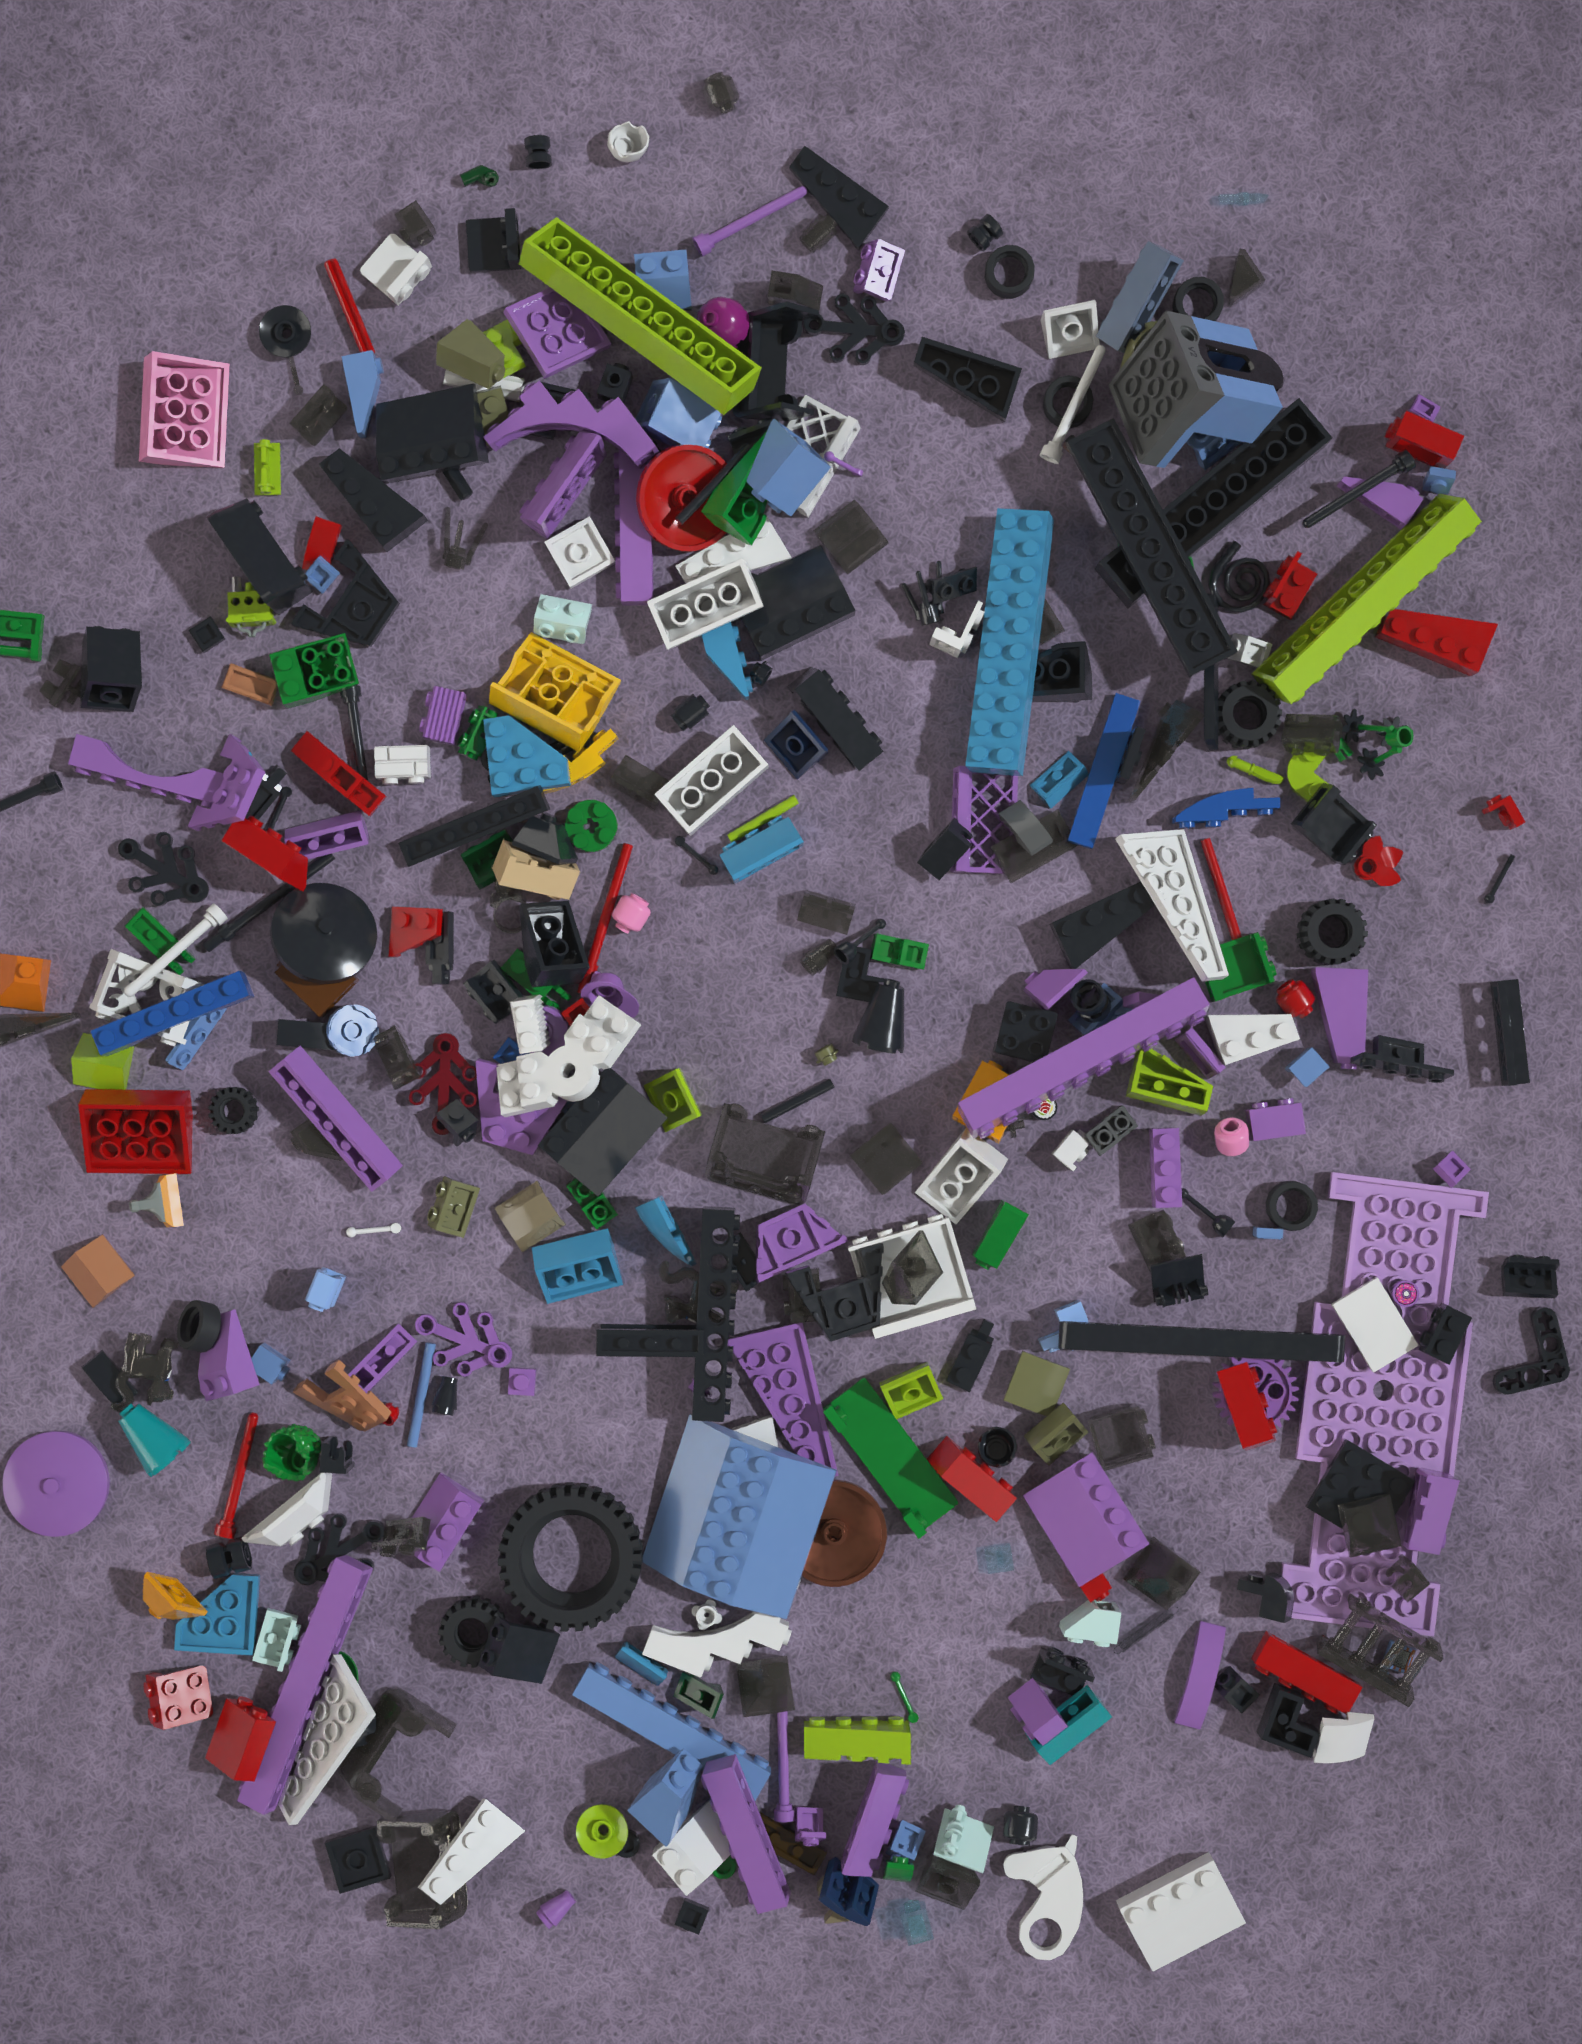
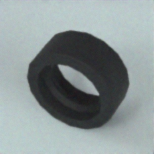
M1017 245L999 247L990 254L986 262L984 278L987 287L993 294L1001 298L1013 299L1022 296L1029 289L1033 281L1035 265L1032 257L1025 249ZM1006 257L1018 259L1025 269L1023 280L1013 287L1001 285L994 275V268L997 262Z
M1192 277L1184 281L1174 296L1172 302L1173 312L1188 315L1183 308L1184 296L1190 290L1202 289L1207 291L1213 299L1212 311L1202 319L1216 321L1224 306V295L1220 286L1206 277Z
M1070 375L1059 377L1049 385L1043 399L1044 414L1057 427H1059L1063 416L1054 409L1053 397L1061 388L1071 387L1077 389L1081 380L1079 377ZM1090 387L1083 398V408L1080 413L1075 415L1070 428L1081 425L1091 413L1094 398Z
M1283 1181L1275 1185L1268 1193L1266 1199V1213L1270 1221L1277 1227L1288 1231H1299L1308 1227L1314 1221L1318 1212V1200L1313 1190L1306 1184L1297 1181ZM1294 1190L1300 1192L1307 1201L1306 1213L1297 1221L1284 1220L1277 1211L1276 1204L1278 1198L1286 1191Z
M200 1300L191 1301L186 1305L181 1313L177 1328V1340L182 1348L202 1353L207 1352L213 1346L221 1325V1313L218 1306Z

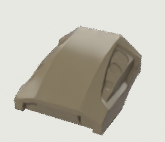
M538 1180L494 1208L522 1252L566 1225L564 1220L555 1211V1207L549 1202V1198L544 1194Z

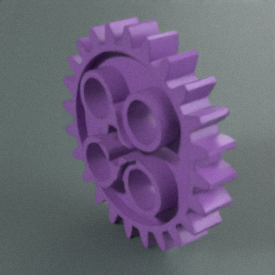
M1229 1357L1232 1364L1228 1366L1222 1363L1221 1365L1224 1369L1245 1362L1249 1363L1250 1368L1254 1366L1259 1368L1260 1382H1257L1256 1385L1259 1388L1258 1391L1260 1393L1264 1392L1269 1406L1265 1408L1268 1418L1272 1417L1275 1425L1281 1428L1280 1419L1284 1418L1288 1421L1290 1419L1286 1414L1287 1410H1296L1290 1405L1291 1401L1299 1400L1292 1395V1392L1299 1390V1387L1291 1385L1297 1378L1294 1375H1287L1292 1368L1290 1366L1282 1368L1284 1360L1279 1359L1274 1362L1275 1359L1239 1358L1237 1360L1234 1357ZM1270 1373L1271 1377L1262 1384L1266 1375ZM1213 1382L1212 1385L1219 1388V1391L1212 1393V1396L1220 1398V1401L1214 1405L1216 1408H1224L1219 1415L1222 1418L1229 1415L1227 1424L1232 1425L1234 1422L1220 1382ZM1274 1383L1279 1384L1280 1392L1274 1397L1269 1396V1386Z

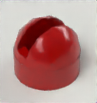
M392 1402L384 1404L391 1411L388 1419L383 1422L387 1426H392L399 1416V1408L392 1406Z

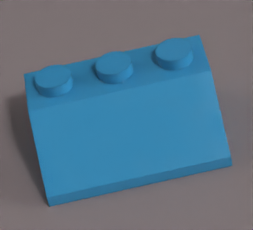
M779 816L768 822L769 827L760 832L757 828L745 835L747 840L738 845L734 841L722 848L723 853L720 854V857L735 884L804 846L801 836L789 817L783 819L782 816Z
M608 1228L532 1247L535 1272L547 1304L623 1285L614 1244Z

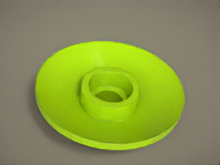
M607 1804L591 1806L582 1813L577 1822V1841L588 1855L599 1859L610 1858L619 1853L627 1842V1821L623 1814L613 1806ZM601 1825L607 1826V1834L600 1832L599 1827Z

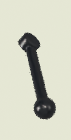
M286 786L281 790L282 798L269 825L272 829H274L287 797L292 795L290 787Z
M683 836L675 838V844L680 847L682 846L708 868L711 875L718 873V867L711 865L685 842Z
M1510 854L1490 893L1485 895L1484 900L1486 903L1494 902V895L1515 858L1514 855Z

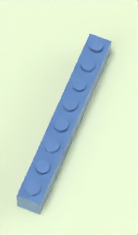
M598 1662L595 1665L592 1663L588 1664L573 1691V1696L675 1755L685 1748L703 1765L702 1771H704L706 1762L736 1754L754 1801H756L771 1775V1767L768 1766L769 1762L759 1755L753 1757L747 1754L744 1746L734 1741L732 1744L723 1740L724 1736L717 1730L710 1728L708 1731L704 1729L696 1718L687 1715L685 1718L678 1714V1709L668 1702L661 1704L654 1700L655 1696L645 1689L639 1691L632 1687L633 1683L623 1676L616 1678L609 1674L610 1670L603 1664Z

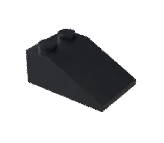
M569 900L520 904L519 912L524 961L531 987L581 983L590 966Z

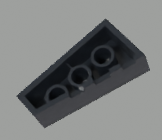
M921 337L913 365L1003 422L1007 418L1022 370L1020 367L925 337Z
M340 448L319 463L323 471L386 552L390 551L428 521L423 513Z
M1140 881L1049 925L1069 968L1076 969L1155 904Z

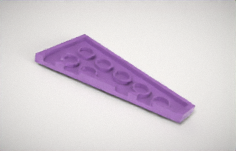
M803 1322L729 1338V1346H733V1352L739 1363L747 1373L753 1386L795 1453L837 1470Z

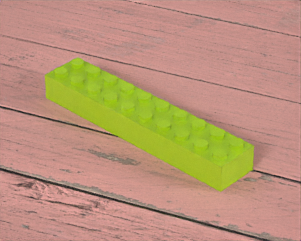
M554 218L524 241L519 265L721 414L725 415L754 390L762 367L559 218Z
M1438 494L1251 673L1260 685L1262 683L1268 685L1266 689L1269 691L1273 690L1276 693L1274 695L1275 699L1279 698V700L1289 704L1299 701L1312 684L1319 682L1331 666L1338 664L1342 660L1344 653L1358 645L1362 640V636L1368 630L1375 628L1387 612L1394 610L1407 593L1414 591L1418 587L1419 581L1426 575L1434 572L1438 567L1437 564L1444 557L1454 553L1457 548L1456 546L1475 532V528L1482 521L1465 498Z

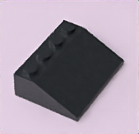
M474 383L376 404V456L381 481L397 482L489 463L477 390Z
M819 545L755 577L754 581L764 607L740 618L762 661L855 616L856 610L825 551Z
M612 1068L604 1069L600 1074V1080L594 1092L587 1098L576 1101L538 1146L594 1194L599 1196L668 1117Z

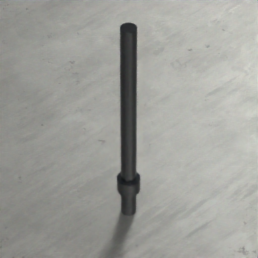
M332 853L321 856L307 867V880L335 860ZM284 883L229 925L227 923L218 929L219 932L203 943L206 950L210 952L225 940L227 942L236 936L235 933L296 887Z

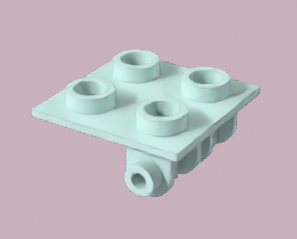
M956 1805L952 1810L945 1808L933 1855L984 1873L994 1826L968 1817L965 1807L962 1805Z

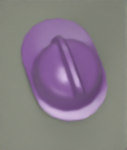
M595 971L590 982L581 990V998L590 1006L600 995L631 1018H634L639 1012L637 999L624 990L621 979L615 974Z

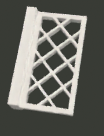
M805 395L799 406L806 408L809 404L817 408L819 417L807 421L801 418L800 423H797L799 419L791 420L787 428L792 431L803 427L806 437L805 441L810 446L811 443L825 439L827 448L824 453L819 454L824 460V454L828 451L833 452L836 458L843 460L861 429L858 420L849 415L846 417ZM832 418L841 421L837 430L826 432L824 421ZM821 422L824 434L809 438L806 426ZM826 461L831 468L798 507L797 510L802 515L809 518L839 465L833 461Z

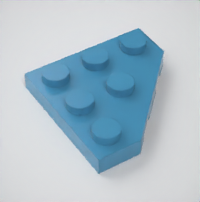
M509 715L483 719L493 797L519 794L538 785H541L543 790L571 786L569 764L566 757Z
M233 1573L200 1602L208 1611L205 1616L183 1618L176 1624L174 1650L254 1655L260 1575Z

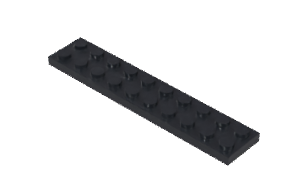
M1112 418L1067 441L1066 446L1189 678L1236 654L1238 651L1115 419Z

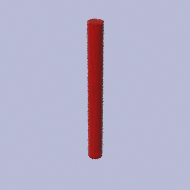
M1211 839L1201 840V846L1231 939L1241 938V932Z

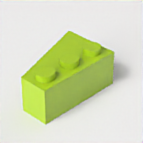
M1141 1049L1135 1053L1125 1097L1202 1116L1208 1111L1213 1086L1189 1070L1183 1069L1170 1061V1058L1165 1055H1161L1153 1049L1146 1052Z

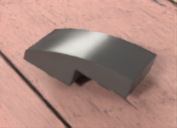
M1021 800L999 813L1000 820L1015 834L1017 842L1031 856L1053 842L1040 821Z
M1122 1105L1091 1128L1084 1136L1097 1154L1101 1156L1137 1128L1138 1125Z

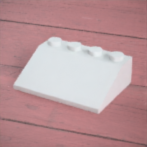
M1209 1852L1116 1900L1131 1933L1152 1971L1246 1924Z

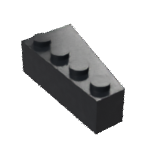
M810 667L789 684L787 688L792 694L795 692L799 695L801 705L805 710L818 719L816 722L828 737L831 736L834 739L832 742L853 768L860 771L883 752L879 746L882 744V741L873 731L869 733L863 726L866 721L857 710L854 713L847 705L850 703L849 699L841 690L837 692L831 684L834 680L827 671L823 670L821 672L819 669Z

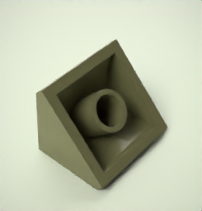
M1063 1402L1028 1431L1024 1437L1034 1451L1049 1466L1089 1432Z

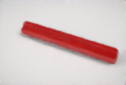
M336 258L330 259L324 263V266L360 352L372 350L375 354L341 267Z

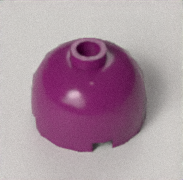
M721 296L712 298L703 304L696 320L734 348H737L735 345L740 340L744 341L750 326L749 315L744 310L742 304L734 299Z

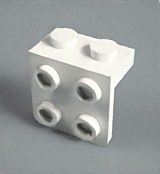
M390 234L364 263L360 272L399 306L402 301L412 294L413 288L418 282L426 278L432 265L424 253L421 251L417 253L396 234Z

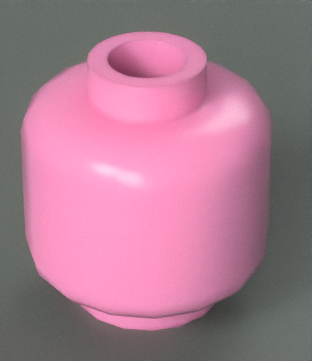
M631 893L630 896H622L612 912L613 919L617 921L615 926L629 934L630 930L640 931L651 913L647 907L649 903L634 893Z
M1226 1118L1216 1125L1214 1131L1215 1145L1220 1153L1226 1156H1238L1248 1149L1250 1142L1249 1129L1244 1121L1238 1118Z

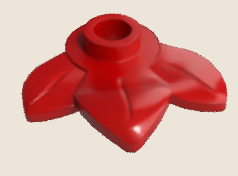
M1380 836L1372 837L1364 843L1362 855L1355 860L1354 872L1360 879H1372L1379 886L1395 885L1401 881V878L1393 868L1396 867L1402 858L1403 851L1395 847H1383ZM1367 862L1370 864L1371 870L1369 872H1365L1362 869L1363 863Z

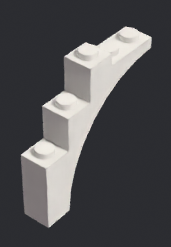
M755 1611L732 1624L714 1630L697 1632L673 1631L653 1625L642 1655L702 1677L704 1670L709 1672L714 1657L710 1653L741 1664L743 1657L748 1659L753 1644L749 1642L750 1640L780 1651L782 1644L787 1646L792 1630L788 1629L789 1621Z

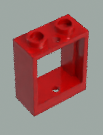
M1405 411L1401 417L1396 416L1393 423H1390L1384 437L1388 438L1385 447L1399 453L1407 450L1413 459L1429 466L1445 469L1454 461L1464 435L1409 411Z

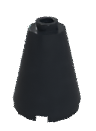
M885 978L884 982L878 983L854 1032L853 1043L860 1046L861 1041L867 1043V1048L892 1054H896V1050H898L900 1053H903L904 988L900 986V981Z

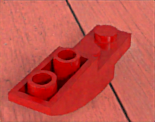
M306 731L291 749V752L368 816L371 817L387 796L309 731Z

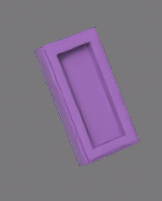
M1192 1027L1175 1039L1177 1044L1207 1079L1219 1074L1226 1068Z

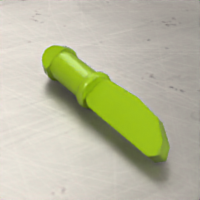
M1230 756L1227 759V764L1230 768H1236L1248 773L1249 776L1253 775L1272 784H1280L1284 780L1283 776L1255 766L1254 763L1251 764L1237 758L1238 756Z

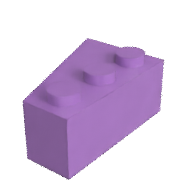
M1416 1467L1415 1483L1412 1487L1402 1545L1409 1550L1440 1555L1441 1548L1443 1549L1446 1543V1529L1460 1480L1446 1472Z

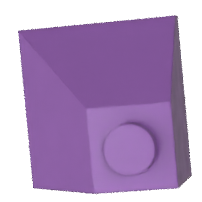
M1085 969L1043 970L1040 974L1035 971L1024 981L1027 986L1023 990L1040 1009L1048 1010L1088 972Z

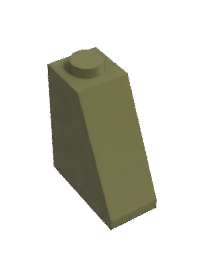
M466 319L437 342L436 365L487 389L503 379L505 375V355L471 320Z

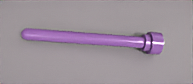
M800 186L710 235L709 233L698 234L692 238L695 247L701 257L712 252L711 249L715 247L714 244L804 197L807 194V188Z
M780 1692L777 1695L779 1803L776 1804L774 1809V1821L792 1822L795 1821V1809L792 1808V1803H789L787 1695L784 1692Z

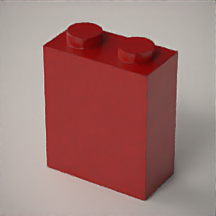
M239 1696L238 1699L226 1698L205 1759L232 1780L255 1782L276 1721L267 1715L268 1712L265 1709L253 1705V1700L247 1697Z

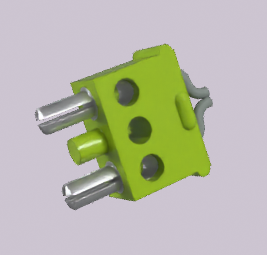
M232 577V592H227L228 617L226 622L232 628H237L240 632L247 633L248 637H256V633L263 631L266 626L276 624L274 610L266 603L261 604L263 599L255 591L251 582L245 583V591H242L241 577ZM261 626L260 628H256L255 630H253L252 633L248 629L241 628Z

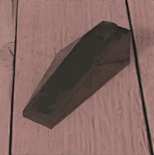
M74 1012L0 1014V1047L80 1019L81 1015Z

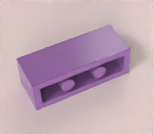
M362 810L285 829L284 841L287 843L290 840L300 846L302 849L299 853L308 859L367 845L369 844V834Z
M1149 1128L1152 1207H1182L1179 1128Z

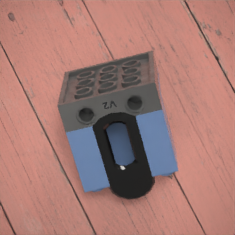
M1165 311L1108 384L1139 463L1161 468L1167 466L1194 432L1253 443L1283 408L1277 395L1284 384L1282 370L1269 355L1257 349L1249 329L1171 311Z

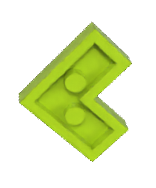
M508 319L483 332L505 355V375L503 378L526 367L524 360L516 349V346L522 344Z

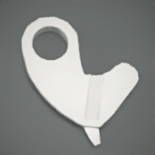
M1071 1835L1065 1846H1042L1008 1854L1004 1859L1005 1874L1009 1878L1030 1881L1041 1890L1036 1901L1021 1919L1019 1926V1939L1025 1951L1036 1959L1052 1960L1063 1955L1079 1928L1083 1907V1888L1077 1861L1074 1857L1077 1846V1836ZM1041 1918L1053 1919L1061 1928V1934L1057 1942L1048 1947L1036 1945L1029 1937L1030 1927Z

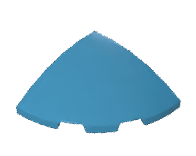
M662 1195L635 1207L647 1229L668 1251L690 1266L697 1264Z

